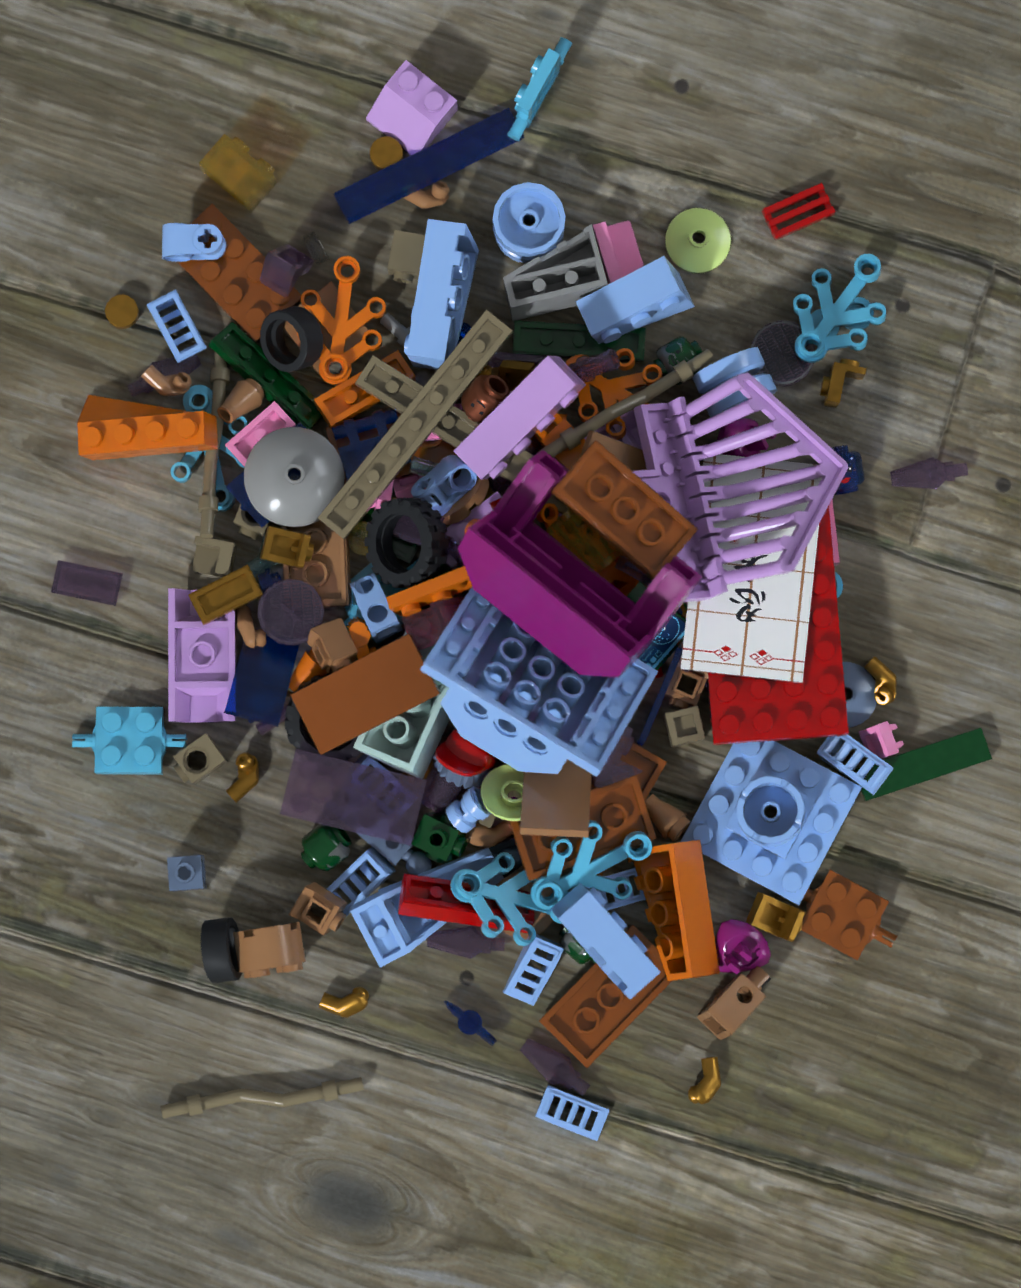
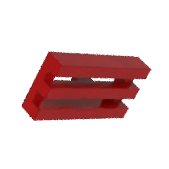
M823 183L762 209V214L775 241L836 213L834 207L831 206L828 194L826 195ZM816 194H818L819 196L818 199L813 200L807 204H804L798 208H795L789 212H786L780 216H777L775 218H772L771 214H774L780 210H783ZM823 205L825 209L785 228L777 229L776 225Z

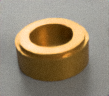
M387 136L375 140L370 148V158L373 165L381 171L396 169L403 159L400 143L396 139Z
M116 295L107 302L105 315L112 326L118 329H127L137 322L139 308L130 296Z

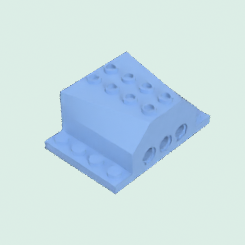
M473 587L465 596L420 668L422 672L449 687L440 704L460 736L519 772L558 774L568 759L596 777L604 767L658 673L657 670L637 659L620 677L579 675L482 597Z

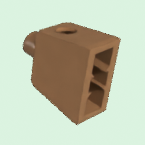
M759 966L752 969L747 976L742 973L737 975L697 1015V1018L719 1040L732 1035L765 999L766 996L761 990L771 980L770 976ZM737 992L742 995L743 1003L738 1000Z

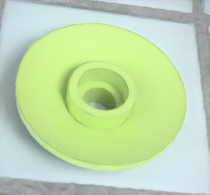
M692 208L681 212L671 221L666 232L665 245L670 259L679 268L691 273H705L717 268L725 260L730 250L731 236L727 224L718 214L704 208ZM695 233H701L704 235L705 240L702 243H696L692 236Z
M505 764L493 769L486 775L481 784V800L491 814L508 821H521L524 772H519Z

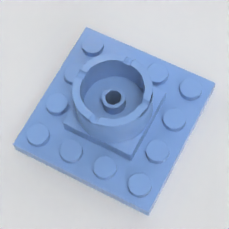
M776 741L735 743L729 750L681 842L700 840L703 855L799 906L862 787ZM767 808H775L777 815L774 818L766 817L764 812Z

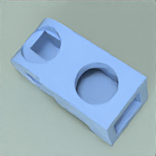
M374 572L349 583L355 595V601L376 643L403 630L395 613L389 609L386 595Z

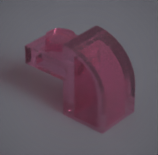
M463 597L447 598L430 603L431 608L402 618L406 633H411L419 650L436 644L464 600Z

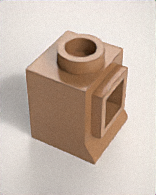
M342 618L310 629L307 644L313 647L312 651L321 669H325L328 675L355 662L358 651Z
M681 656L664 696L670 698L668 702L670 705L679 709H685L688 706L694 707L697 705L708 679V673L681 669ZM682 674L698 680L692 695L677 689Z
M313 882L304 887L289 916L300 920L324 936L332 930L336 932L342 925L346 914L342 912L347 902L318 883ZM314 903L327 911L323 919L310 911Z

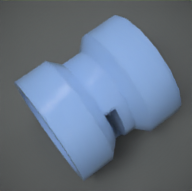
M471 787L463 794L461 800H455L446 807L448 819L462 833H468L476 827L478 820H484L491 815L483 805L481 790L477 787Z

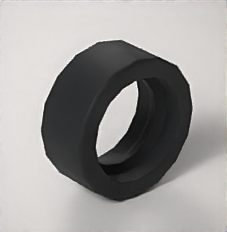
M292 306L272 312L264 319L260 329V343L264 355L274 367L284 372H292L312 366L320 358L323 350V334L320 324L312 313L305 308ZM285 321L293 325L299 335L300 353L298 357L294 356L285 345L283 338Z
M232 917L205 920L201 928L202 961L206 975L211 983L239 980L242 972L239 973L233 936V932H239V929Z

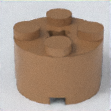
M300 922L233 932L239 973L243 972L244 978L270 975L269 968L275 967L277 973L303 970L302 963L306 962Z

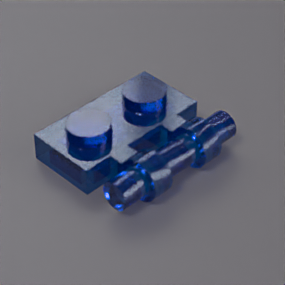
M392 409L385 412L377 410L372 412V416L356 421L351 418L344 420L342 425L332 427L335 440L348 437L350 445L338 448L347 480H349L388 432L386 425L396 422L398 419L396 410ZM377 428L379 436L363 441L359 440L358 433Z

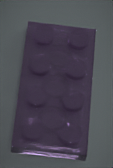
M296 749L280 815L412 846L427 780Z

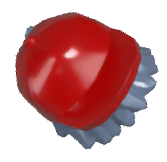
M456 728L437 747L435 755H433V759L436 760L434 766L440 772L439 775L446 777L448 783L454 782L457 787L463 785L464 789L471 787L479 788L486 775L493 770V766L498 762L496 757L461 737Z

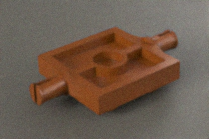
M831 869L823 883L814 891L808 888L803 898L807 902V910L803 918L801 930L857 961L865 946L873 938L891 948L894 942L884 938L883 935L893 941L898 936L880 927L881 916L889 901Z

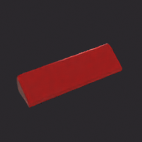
M404 873L398 914L480 927L483 923L470 903L462 902L453 895L450 887L451 880ZM462 882L463 889L470 892L471 886L469 883ZM517 890L518 892L531 895V892ZM484 898L493 914L503 920L504 930L514 931L496 901ZM516 906L527 924L533 925L535 911ZM488 922L489 928L497 929V925L494 922ZM520 930L521 933H528L525 930Z

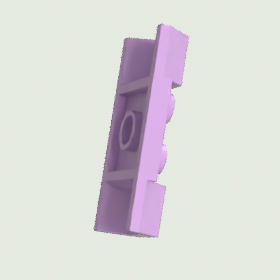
M168 588V721L180 723L236 721L235 610L203 625L188 596L196 590Z

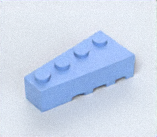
M428 219L415 303L411 313L410 334L406 336L404 343V353L409 358L413 367L438 370L458 345L479 253L475 240L465 223Z

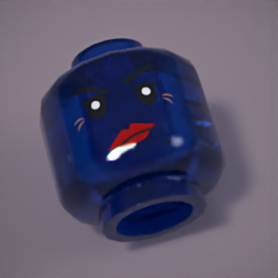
M848 445L831 447L848 464V470L834 495L858 491V485H861L865 480L861 454L858 451H849Z

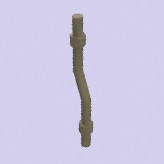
M706 349L687 362L685 360L673 366L672 372L645 389L604 409L576 428L570 427L560 433V438L539 450V452L544 450L552 457H555L567 448L572 450L581 444L580 440L587 436L589 430L596 431L613 419L633 410V408L649 402L680 381L685 383L693 378V373L715 360L713 354L709 349Z
M216 352L214 367L210 370V383L213 385L211 414L217 416L218 449L206 450L203 491L198 502V512L201 513L200 537L202 538L213 537L214 514L218 513L219 499L216 497L217 461L224 421L219 417L217 410L225 401L226 386L230 383V370L227 368V362Z
M362 1077L336 1083L335 1080L321 1082L322 1086L285 1094L240 1088L200 1097V1094L187 1096V1100L161 1105V1112L164 1119L190 1113V1116L203 1114V1110L238 1102L288 1107L325 1099V1102L336 1100L339 1095L362 1091L364 1087Z

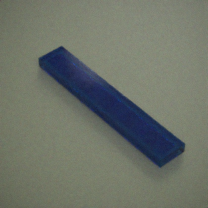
M507 108L333 193L334 198L347 222L351 224L518 142L507 135L516 119L510 109ZM524 133L522 134L520 140L524 139Z

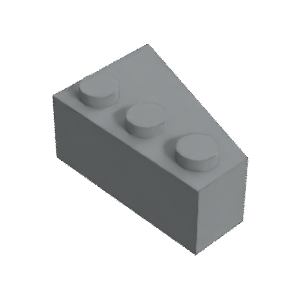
M592 224L567 242L564 240L557 244L555 249L542 257L534 258L503 277L512 321L577 306L575 301L608 285Z

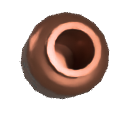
M480 375L476 377L461 397V404L466 416L474 422L481 423L510 394L509 387L503 379L495 375Z

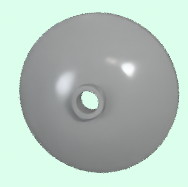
M286 427L264 436L251 450L244 469V486L253 507L267 520L286 527H303L319 521V515L344 485L343 464L334 446L319 433L301 427ZM291 469H298L300 471L301 477L298 480H291L288 477V472Z

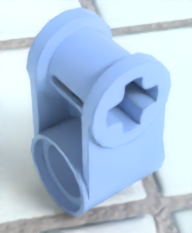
M167 223L162 225L163 260L171 262L216 260L226 252V240L220 230L212 224ZM210 236H213L216 242H211V248H206L204 243L209 241Z
M448 455L413 485L411 495L414 498H420L421 501L429 502L433 505L432 509L438 510L441 516H443L461 497L475 486L477 475L457 455ZM461 469L460 475L453 479L454 473Z

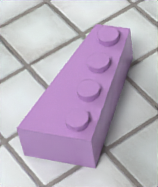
M547 356L479 424L454 452L481 480L488 479L489 477L494 480L508 467L505 462L514 453L517 456L520 455L531 444L529 439L538 430L540 432L544 431L555 420L554 415L560 409L568 407L578 397V392L586 384L559 356Z

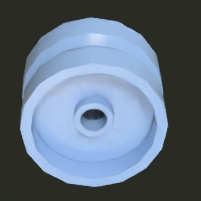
M526 182L513 185L502 193L494 207L493 233L496 244L504 255L516 262L528 263L534 258L542 257L556 248L557 244L563 241L566 216L563 204L554 191L542 184ZM529 220L530 223H535L531 226H527L523 223V221Z
M753 347L726 356L703 368L694 375L693 380L699 393L706 394L741 373L756 374L763 368L765 362L758 347ZM762 373L753 376L772 394L777 391L770 374ZM736 391L708 407L707 412L711 418L749 399L740 391Z

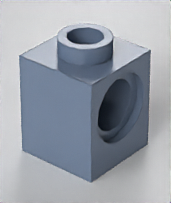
M204 855L167 857L169 891L207 889Z

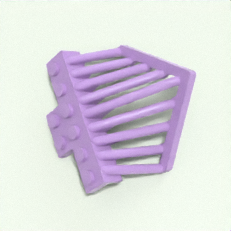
M741 373L687 405L685 397H678L668 403L642 404L633 408L647 470L632 472L698 528L697 532L677 554L678 558L702 576L684 602L714 598L728 592L727 585L787 574L794 571L848 470L847 462L750 373ZM736 391H740L749 399L698 424L691 425L690 423L691 417ZM762 411L772 420L770 423L719 441L695 446V439L753 412ZM783 432L796 442L788 446L719 465L700 466L699 461ZM810 455L819 463L815 466L732 485L704 486V482L797 456ZM822 477L818 486H810L806 489L728 507L709 508L708 503ZM809 502L805 511H796L729 528H714L713 523ZM796 526L791 536H782L726 550L718 548L719 543ZM783 551L775 562L730 571L722 567V564Z

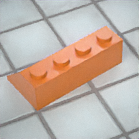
M88 395L77 422L79 456L93 461L218 449L217 416L205 411L190 412Z
M695 840L652 846L650 855L640 861L628 857V862H633L638 876L634 877L638 891L643 890L648 908L645 909L648 922H652L658 935L654 940L668 981L720 974L701 841Z

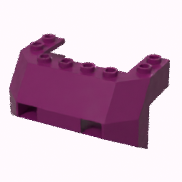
M542 450L527 461L493 511L468 528L458 546L459 553L473 589L579 675L620 677L663 630L701 580L702 576L675 556L670 563H667L635 604L533 522L552 496L551 491L569 471L546 451Z

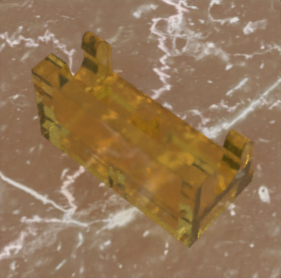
M571 509L566 511L545 530L598 574L622 555Z

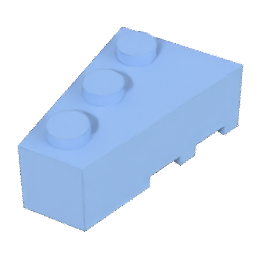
M665 256L575 301L591 336L599 344L613 342L623 334L695 307L679 272Z
M579 883L555 904L550 911L610 980L631 999L661 972L644 954L648 949L637 936L634 935L630 938L626 934L624 929L627 925L615 911L609 914L604 909L603 905L607 901L594 887L588 891Z

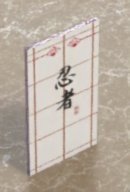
M719 454L703 460V466L719 465L744 457ZM780 461L704 482V486L732 485L818 464ZM822 477L708 503L709 508L728 507L806 489L810 486H818ZM809 502L713 523L714 528H729L796 511H805ZM819 524L794 571L787 574L727 585L728 592L708 600L688 602L680 670L790 681L795 684L803 683ZM796 526L719 543L718 548L726 550L782 536H791ZM783 551L722 564V567L730 571L775 562Z

